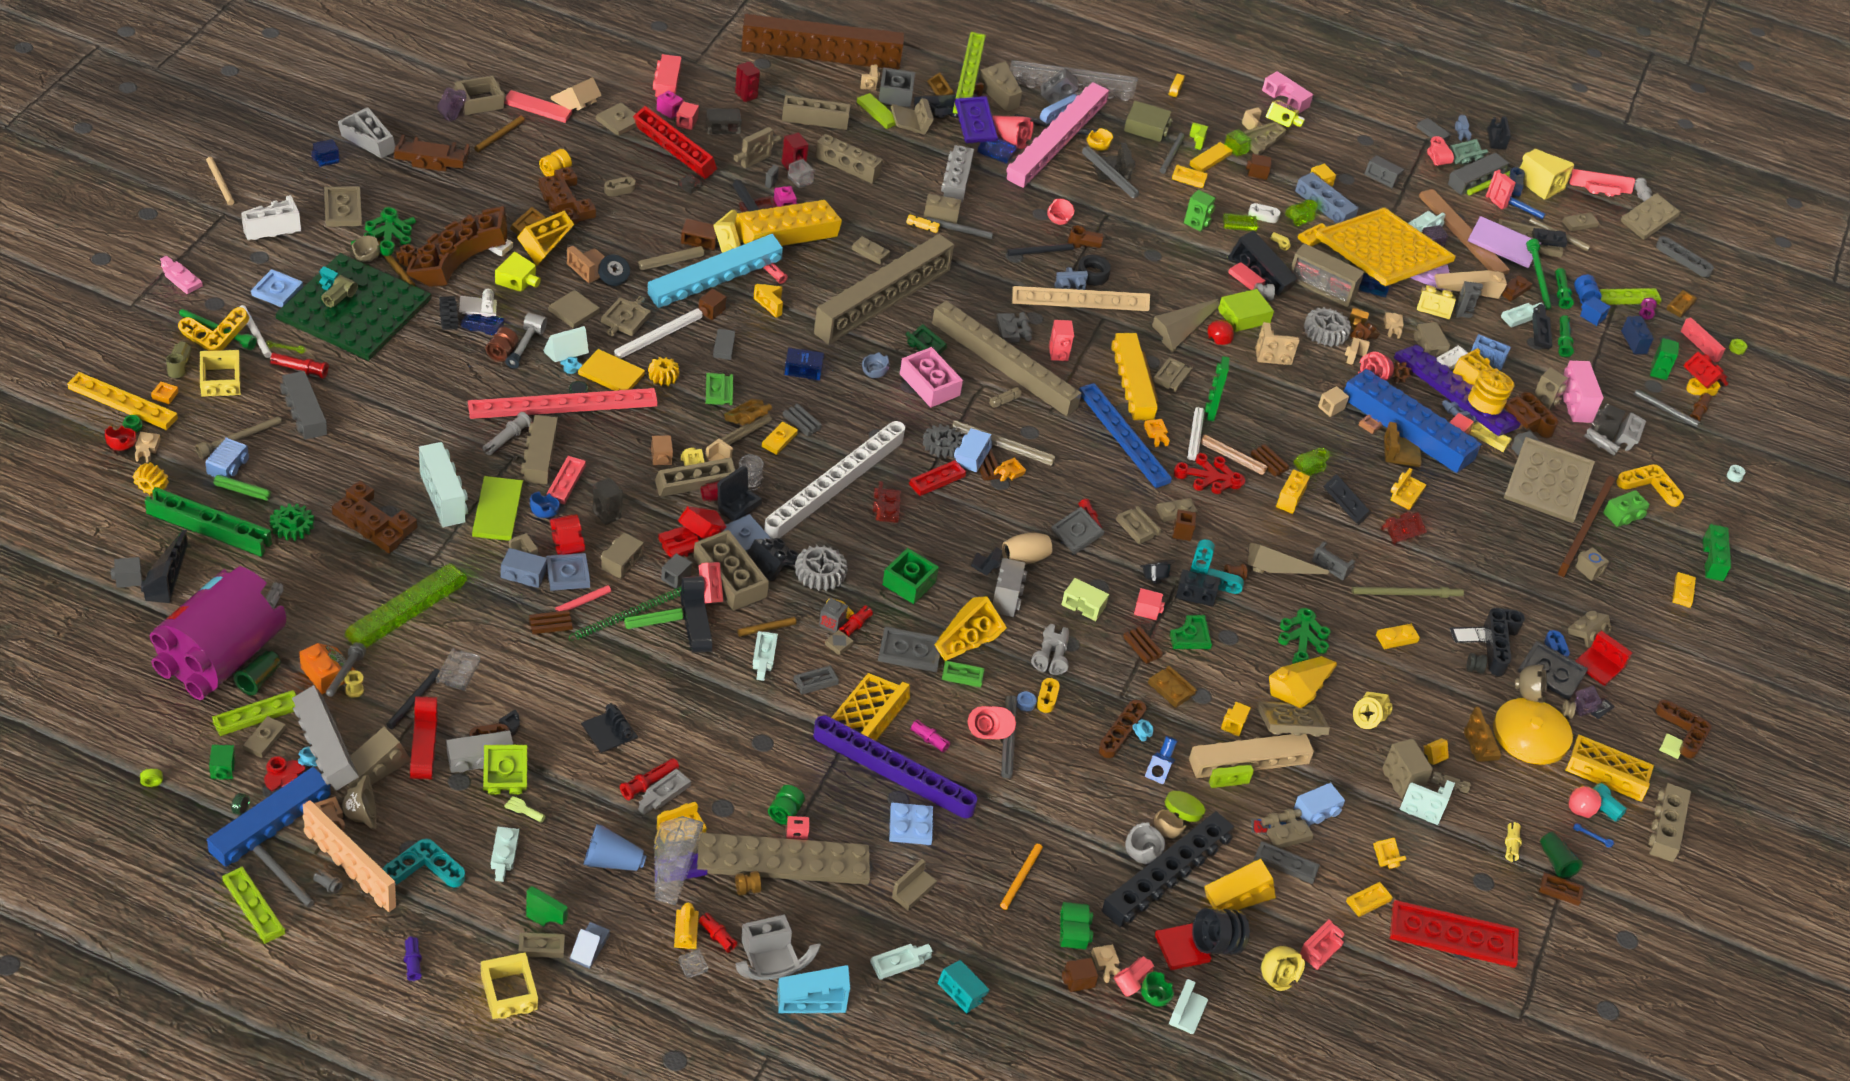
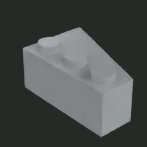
M368 107L338 121L342 137L374 155L383 158L394 152L393 136Z
M1007 558L1002 559L992 603L998 614L1014 617L1015 610H1019L1021 599L1018 596H1022L1024 585L1021 582H1025L1027 571L1024 570L1025 562Z

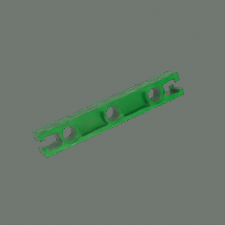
M155 487L152 490L153 500L150 496H147L145 499L146 514L262 557L265 553L264 544L267 547H270L272 544L271 530Z

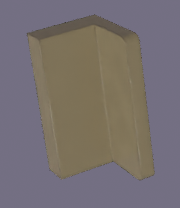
M923 859L896 881L892 898L907 910L912 908L937 883V880L924 871L926 861Z

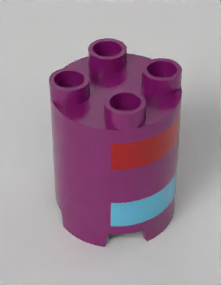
M239 566L232 572L227 573L223 569L150 633V640L158 654L152 659V666L164 678L169 679L173 675L184 683L186 690L191 696L198 700H203L284 628L286 624L284 607L280 605L274 610L272 609L268 601L260 593L267 583L251 570Z

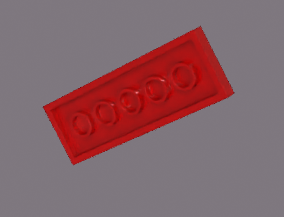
M1394 900L1392 904L1390 939L1513 968L1518 963V928Z

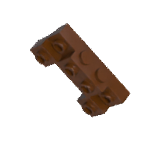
M401 135L399 143L394 149V159L411 161L412 167L445 172L447 167L463 169L469 157L470 144H466L465 150L456 149V143L453 142L450 149V145L419 141V137H415L414 142H406L405 135Z
M572 167L555 170V175L539 178L538 187L543 194L544 201H547L549 209L554 215L565 210L574 225L586 219L596 218V208L590 198L576 201L569 189L570 186L577 185V176Z
M359 480L346 490L344 498L332 506V514L347 524L350 529L356 530L365 539L370 540L390 554L397 549L407 535L417 528V519L404 510H401L392 518L369 503L374 499V489Z

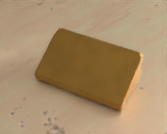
M940 72L927 80L936 95L954 94Z

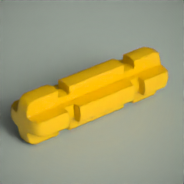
M911 214L907 218V224L915 225V227L925 230L930 229L934 233H937L940 227L939 223H931L930 220L920 217L916 218V216Z

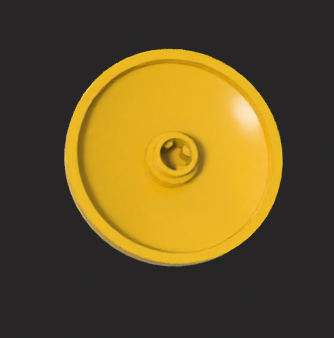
M1525 698L1510 700L1499 708L1493 722L1494 734L1499 744L1509 754L1524 762L1539 765L1557 762L1567 754L1572 744L1573 734L1569 722L1556 708L1545 702L1539 703Z

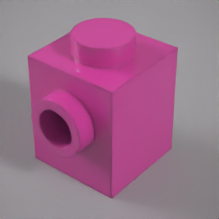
M668 90L657 97V111L673 119L677 116L683 99Z
M791 186L779 187L774 190L773 202L776 207L796 204L797 198Z

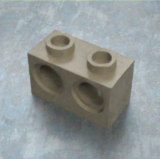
M1550 367L1541 376L1534 396L1550 411L1554 406L1557 407L1562 400L1560 396L1567 388L1565 384L1568 378Z

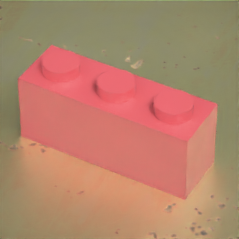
M662 54L661 61L658 60L655 80L653 81V90H656L655 97L668 90L676 94L681 70L680 56Z

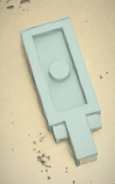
M1541 302L1532 306L1526 303L1504 311L1501 318L1512 328L1531 321L1533 308L1539 304H1544Z
M758 631L753 658V669H758L756 680L764 681L766 671H771V668H773L778 634Z
M497 827L491 859V869H496L495 881L504 882L506 870L511 871L513 869L519 829Z
M912 944L872 957L871 964L880 980L924 964L925 960L932 957V949L929 944L918 948L916 945L912 946Z

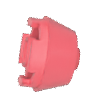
M1379 352L1368 353L1359 362L1361 366L1358 374L1367 369L1386 381L1393 375V362L1390 358Z

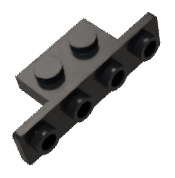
M957 94L915 96L914 110L915 106L924 98L928 100L931 112L936 117L943 118L945 115L958 117V114L953 113Z

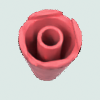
M992 116L999 138L1018 149H1024L1028 145L1026 142L1028 139L1031 140L1033 134L1031 118L1023 116Z

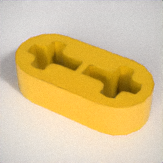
M1177 73L1171 85L1169 96L1177 98L1185 75Z
M1696 378L1690 379L1686 386V390L1693 395L1708 393L1714 396L1720 388L1719 382L1716 381L1709 389H1706Z
M1046 678L1042 682L1037 700V708L1043 713H1049L1055 707L1060 687L1057 680ZM1048 687H1052L1051 692L1047 691ZM1045 699L1049 700L1048 704L1044 703Z

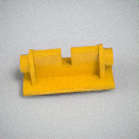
M685 903L681 910H677L674 948L696 949L699 911H695L691 903Z

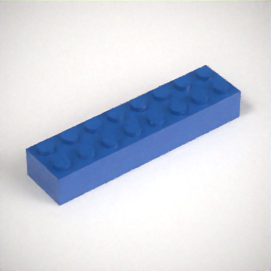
M1365 369L1350 379L1345 386L1343 392L1349 396L1348 403L1365 414L1371 415V418L1377 422L1380 421L1385 427H1388L1389 422L1396 423L1400 437L1406 438L1418 446L1420 450L1455 473L1460 472L1475 460L1482 443L1449 423L1445 418L1438 416L1431 409L1421 405L1417 400L1409 397L1400 389L1395 388L1388 381L1381 379L1374 372Z

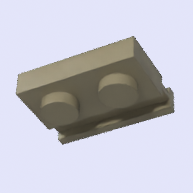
M1169 357L1154 376L1153 382L1167 389L1172 388L1174 392H1177L1190 375L1192 367L1187 368L1185 364Z
M1136 506L1133 510L1130 509L1118 514L1116 517V521L1138 544L1152 539L1155 535H1160L1161 529L1139 506Z

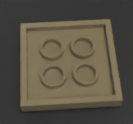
M1258 701L1257 709L1269 732L1273 734L1291 733L1297 736L1311 734L1317 737L1329 735L1330 727L1316 704H1307L1303 708H1298L1289 703Z

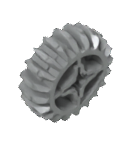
M1323 307L1322 309L1312 310L1308 313L1304 322L1307 337L1312 338V341H1316L1318 344H1323L1324 347L1326 345L1338 347L1339 344H1343L1348 339L1351 331L1350 321L1347 320V317L1343 316V313H1338L1337 310H1331V308L1326 309Z
M816 544L814 548L809 546L807 550L803 549L795 562L796 576H798L799 581L803 582L804 586L809 585L810 590L817 588L818 591L820 589L827 591L828 588L834 590L835 586L840 587L841 582H844L848 570L844 554H840L839 550H833L832 546L826 548L825 544L822 547Z

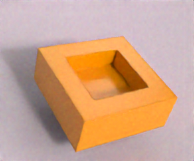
M160 381L151 393V397L153 400L170 404L178 394V387Z

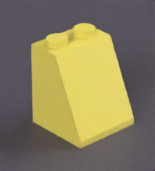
M1534 149L1523 156L1520 168L1525 173L1524 185L1546 200L1566 188L1575 164Z

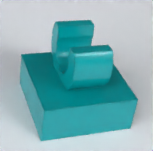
M323 266L319 271L322 277L319 283L323 285V289L328 290L332 287L334 280L339 274Z

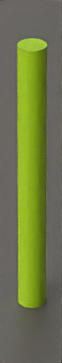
M1508 171V172H1506V173H1504V174L1509 177L1510 171ZM1492 179L1468 189L1467 194L1471 196L1488 188Z

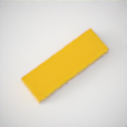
M1219 142L1190 160L1189 165L1197 171L1204 172L1230 156L1233 150Z

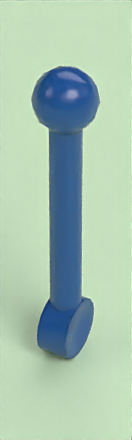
M1579 823L1573 826L1575 831H1581L1605 843V846L1611 848L1614 844L1613 840H1606L1582 828Z

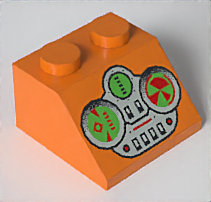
M320 643L299 652L301 669L321 694L326 693L347 659L338 648Z

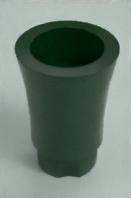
M265 651L246 667L237 671L234 674V681L237 687L248 695L257 694L261 686L281 665L278 655L273 651Z
M1549 832L1540 839L1543 851L1550 860L1557 877L1568 879L1581 870L1583 862L1570 850L1556 832Z

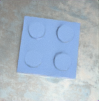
M271 269L251 290V294L282 308L303 288V281Z
M891 803L889 841L931 845L933 806Z

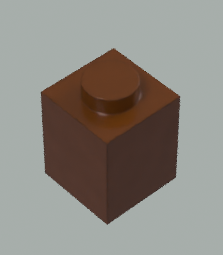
M1252 154L1251 160H1248L1246 169L1249 170L1248 176L1267 180L1272 157Z
M711 289L699 299V310L702 311L703 316L713 320L725 311L727 297Z
M1178 509L1173 525L1172 538L1191 541L1195 529L1196 512Z
M1092 958L1068 961L1066 963L1065 970L1062 972V979L1064 984H1067L1070 992L1095 988L1098 974Z

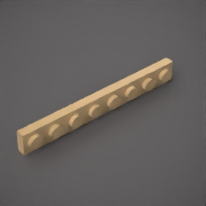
M1012 286V304L1149 311L1150 294Z

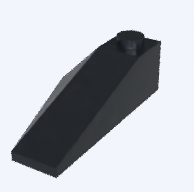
M182 530L148 571L146 580H142L141 592H144L145 601L170 603L188 546L187 530Z

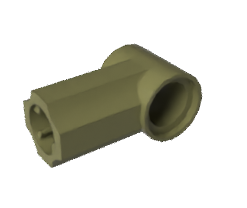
M339 275L334 280L333 286L321 295L322 301L327 307L331 308L346 296L352 297L358 289V284L343 275Z
M180 341L178 344H175L172 353L166 357L167 373L171 378H181L185 375V366L192 352L191 346L186 342Z

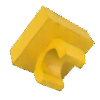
M1441 738L1427 744V746H1423L1424 754L1428 755V762L1435 765L1449 759L1447 740Z

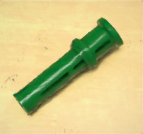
M1559 268L1555 271L1558 285V304L1562 309H1569L1574 305V300L1571 297L1572 291L1568 288L1565 269Z
M1563 315L1559 318L1560 337L1558 345L1560 347L1558 353L1562 357H1570L1574 353L1570 317L1568 318V316Z

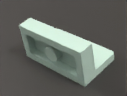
M1187 979L1169 1024L1194 1034L1208 999L1192 992L1196 982Z

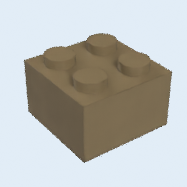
M1413 738L1393 743L1382 768L1384 775L1388 777L1393 785V789L1399 794L1401 799H1404L1410 783L1425 788L1433 771L1430 763Z

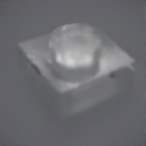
M700 949L679 956L678 962L687 979L708 972V965Z

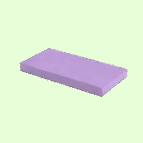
M1480 216L1469 236L1468 242L1529 268L1533 260L1532 254L1526 247V242L1531 240V238Z

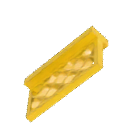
M868 673L831 718L836 721L845 720V725L852 729L863 727L861 734L877 741L909 701L910 684L902 682L898 685ZM869 681L876 683L878 686L867 688L866 685ZM883 690H894L893 693L884 695ZM880 691L881 696H876L872 698L869 694ZM866 694L867 699L856 700V697ZM884 702L883 706L875 708L873 706V703ZM870 704L871 707L865 710L859 709V706ZM856 707L857 710L851 713L845 712L847 708ZM870 714H873L874 716L872 719L863 720L862 717ZM855 717L860 719L859 722L849 723L848 720Z
M1578 734L1565 771L1597 784L1602 783L1613 791L1642 802L1650 785L1649 781L1654 765ZM1581 743L1587 745L1589 748H1584L1581 745ZM1600 751L1606 753L1607 756H1603ZM1589 753H1594L1596 757L1592 758ZM1619 759L1626 761V763L1622 764ZM1612 760L1615 765L1611 766L1608 761ZM1638 767L1646 769L1647 771L1641 772ZM1631 768L1634 773L1630 774L1627 769Z

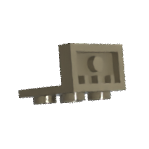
M922 98L919 104L915 106V110L895 104L891 105L895 124L900 129L926 134L934 120L927 99Z

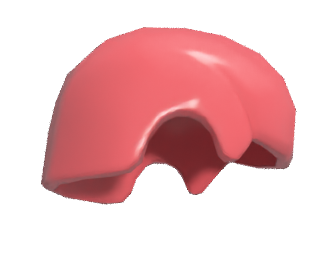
M1055 199L1049 206L1047 215L1053 223L1064 225L1071 220L1075 211L1069 201Z
M1581 786L1576 788L1570 795L1569 808L1578 816L1590 818L1597 813L1601 806L1600 794L1590 787Z

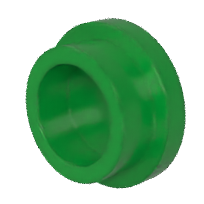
M137 415L126 416L122 423L125 428H130L135 432L143 427L142 420Z

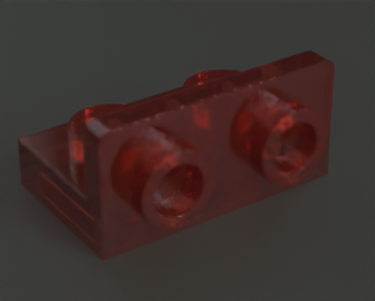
M879 481L878 488L874 489V499H877V501L873 503V513H876V521L898 523L901 491L883 489V481Z
M1407 512L1400 515L1401 518L1398 519L1395 516L1385 520L1386 523L1381 526L1382 530H1388L1393 544L1427 533L1419 512L1414 514Z

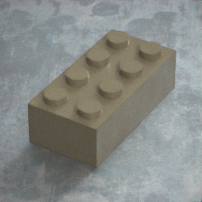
M729 530L695 542L693 559L698 565H701V563L720 562L723 598L733 611L767 598L769 581Z

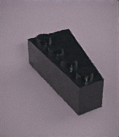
M1254 230L1240 237L1228 256L1229 260L1243 263L1263 278L1265 286L1267 284H1274L1277 296L1291 289L1298 279Z

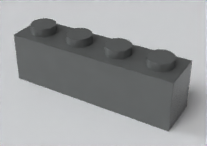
M1497 153L1487 155L1480 160L1454 170L1450 174L1448 185L1460 195L1467 193L1468 189L1492 179L1495 171L1500 170V173H1506L1509 162Z
M305 371L282 375L281 393L286 395V405L291 407V416L293 420L297 421L298 433H302L304 440L327 435L325 417Z

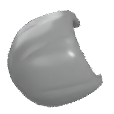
M1149 822L1137 824L1126 837L1125 848L1132 859L1141 864H1150L1165 849L1163 836L1156 828L1150 826Z

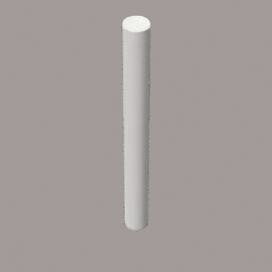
M241 305L240 307L244 308L249 315L247 325L251 333L257 338V344L264 356L269 358L272 355L246 306Z

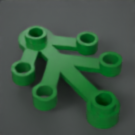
M386 207L381 212L380 217L365 222V230L368 232H365L364 236L377 237L384 233V240L380 242V252L382 255L390 256L394 252L395 244L391 241L392 234L400 239L401 246L405 244L411 245V237L409 236L412 234V227L398 218L396 209ZM385 222V225L376 229L377 225ZM392 223H394L395 225H397L398 227H400V228H401V231H399L397 228H395V227L392 225Z
M1308 608L1299 609L1296 617L1292 619L1283 618L1280 623V628L1283 631H1289L1291 627L1301 624L1300 628L1290 633H1280L1278 642L1281 645H1288L1290 641L1300 637L1298 652L1294 654L1292 660L1293 664L1309 660L1308 653L1306 652L1307 640L1321 654H1325L1329 648V644L1326 641H1320L1309 630V625L1318 633V637L1323 640L1329 638L1330 629L1325 626L1321 627L1315 620V613Z

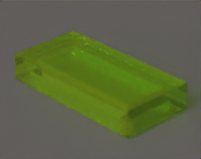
M1223 214L1224 229L1257 231L1256 216Z

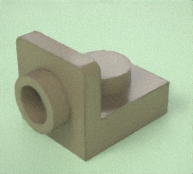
M527 533L509 540V548L538 556V548Z

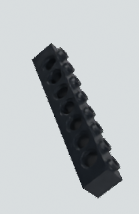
M1215 811L1109 895L1104 901L1102 912L1119 927H1122L1125 923H1131L1140 911L1144 912L1149 908L1151 902L1154 900L1158 901L1167 889H1173L1182 877L1187 878L1193 868L1196 866L1200 867L1208 856H1214L1223 844L1227 845L1233 838L1232 832L1235 826Z

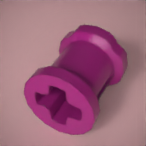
M1644 298L1641 302L1642 308L1639 314L1646 320L1652 319L1655 315L1654 309L1657 303L1653 298Z

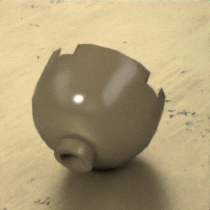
M1545 665L1527 666L1521 671L1520 677L1516 678L1515 687L1520 690L1523 698L1539 703L1545 702L1546 697L1542 696V693L1547 691L1546 670H1543Z

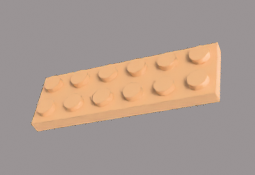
M311 800L303 804L304 832L309 839L313 838L318 843L319 848L323 852H327L337 866L341 865L346 870L347 875L360 884L365 893H370L380 907H384L388 912L396 908L395 881Z

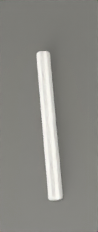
M696 308L615 349L614 355L621 359L702 318L703 313L699 308Z

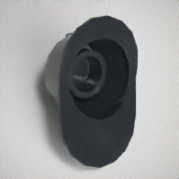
M1175 560L1155 561L1140 567L1143 568L1147 580H1153L1154 584H1160L1163 579L1169 578L1171 564L1175 563Z

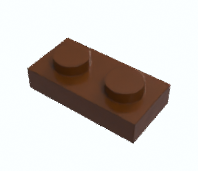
M1518 275L1507 283L1501 295L1511 302L1530 290L1532 283Z

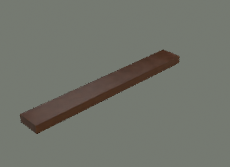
M1608 476L1558 571L1559 576L1565 577L1615 481L1614 477Z

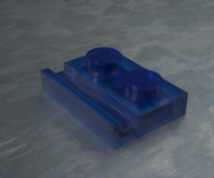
M997 139V141L981 142L977 153L994 158L1000 162L1008 163L1014 152H1016L1017 146Z
M481 314L465 315L461 327L467 328L469 331H481L488 335H494L504 325V317H484Z

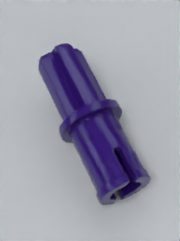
M410 936L405 940L406 955L404 956V962L407 965V979L416 981L422 977L420 969L422 955L419 954L418 938Z

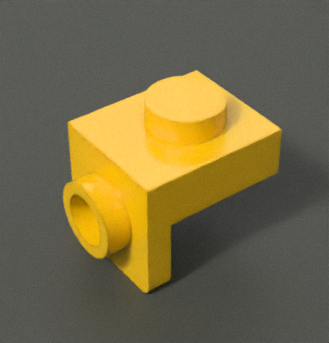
M1395 838L1373 843L1380 867L1396 868L1401 866L1400 862L1407 860L1406 856L1400 857Z

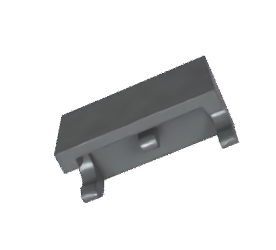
M1376 155L1369 160L1364 174L1393 188L1400 179L1398 178L1403 174L1404 169Z
M1464 281L1455 305L1457 318L1473 317L1472 313H1466L1465 311L1474 312L1478 297L1482 293V283Z
M1323 542L1316 548L1312 562L1344 580L1354 570L1355 566L1353 564L1356 561L1352 559L1349 563H1346L1338 556L1327 551L1324 547L1328 543Z

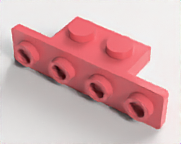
M1573 169L1569 184L1585 187L1592 194L1602 192L1607 196L1614 197L1615 194L1620 195V192L1631 194L1635 179Z

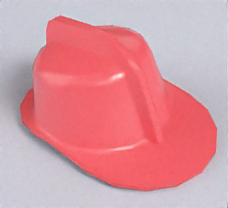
M977 707L971 711L968 717V727L971 733L981 739H1004L1015 730V717L1006 708Z

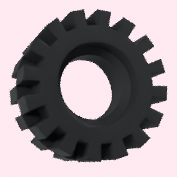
M455 296L439 297L442 330L457 329L458 314Z

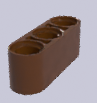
M1523 392L1520 398L1541 417L1536 432L1544 438L1553 437L1559 422L1558 419L1532 393Z

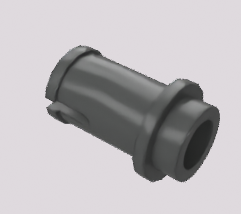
M324 869L318 870L321 875L315 873L313 880L327 888V892L336 894L341 890L343 883L339 877H333Z

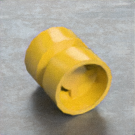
M560 148L552 152L551 155L541 158L539 165L542 173L547 177L555 175V170L571 167L572 161L569 154Z

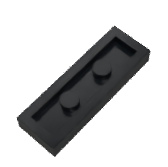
M1336 474L1323 486L1356 524H1361L1372 513L1339 475Z

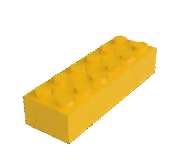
M826 200L737 213L735 228L738 237L744 244L773 234L780 245L784 246L837 237L842 219Z

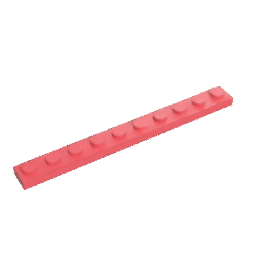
M655 388L468 400L470 419L517 416L520 412H524L527 415L657 406Z

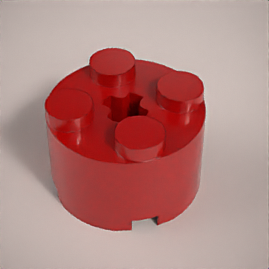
M577 514L549 519L551 529L555 530L551 534L553 543L558 545L555 546L557 555L585 552L584 539L581 533L582 529Z

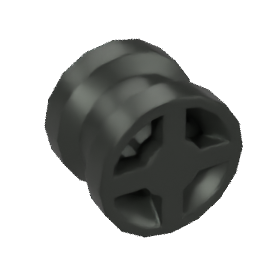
M1470 653L1466 665L1467 672L1477 671L1479 674H1484L1487 656H1476L1475 653Z

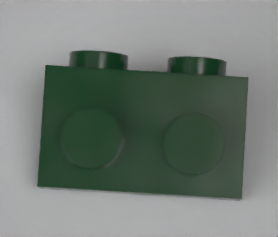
M923 324L912 334L909 331L905 333L908 339L907 343L913 349L916 347L919 352L932 347L940 355L948 347L943 340Z

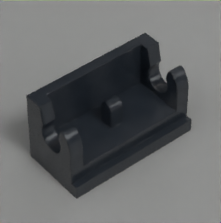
M1503 116L1500 123H1495L1496 117H1493L1490 125L1487 127L1490 148L1506 150L1511 137L1507 117Z

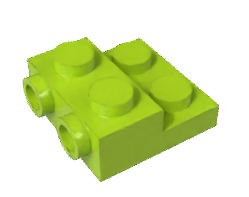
M484 745L483 790H488V794L491 795L501 794V790H509V794L514 795L522 794V790H527V745Z

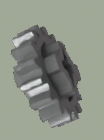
M939 424V427L932 425V429L927 428L926 433L924 432L923 446H925L926 451L930 450V455L935 453L937 458L943 455L944 459H946L947 455L950 457L954 456L956 448L962 444L963 437H960V432H955L956 428L949 429V425H946V427H943L941 424Z

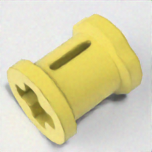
M357 670L349 671L344 679L347 684L345 687L346 695L351 698L360 697L364 693L362 685L364 678L361 672Z

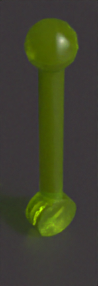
M271 340L266 342L269 348L273 346L295 350L300 354L305 352L303 346L294 347L277 344Z

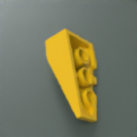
M973 597L958 612L934 645L945 661L961 655L972 648H977L986 642L995 640L1007 627L988 597Z
M1320 656L1281 667L1269 676L1271 696L1298 708H1303L1315 699L1317 690L1323 687L1324 680L1332 674L1337 666V662Z

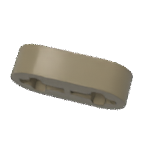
M622 177L606 181L604 193L610 197L632 193L635 191V179L632 177Z

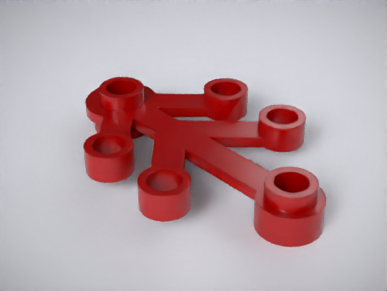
M1198 453L1195 461L1205 470L1190 468L1186 463L1180 462L1175 466L1173 472L1174 476L1179 479H1185L1188 475L1204 477L1205 479H1195L1193 488L1201 491L1204 487L1212 484L1211 491L1214 494H1220L1229 487L1240 489L1245 483L1244 476L1240 473L1232 472L1225 465L1223 457L1217 456L1213 463L1216 468L1224 473L1221 474L1207 461V455L1204 453Z

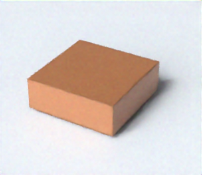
M1371 415L1365 416L1359 422V426L1371 434H1374L1383 427L1381 422L1371 418Z

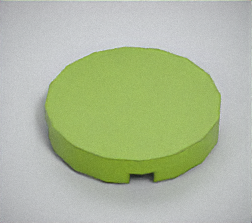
M1182 791L1169 792L1164 801L1166 808L1173 814L1175 812L1179 814V818L1182 820L1197 822L1205 813L1204 805L1197 798Z

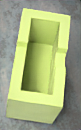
M1074 578L1064 592L1061 605L1073 611L1078 609L1083 612V616L1096 621L1106 607L1109 594Z

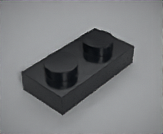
M1533 228L1532 237L1533 239H1538L1541 245L1566 248L1568 243L1566 232Z

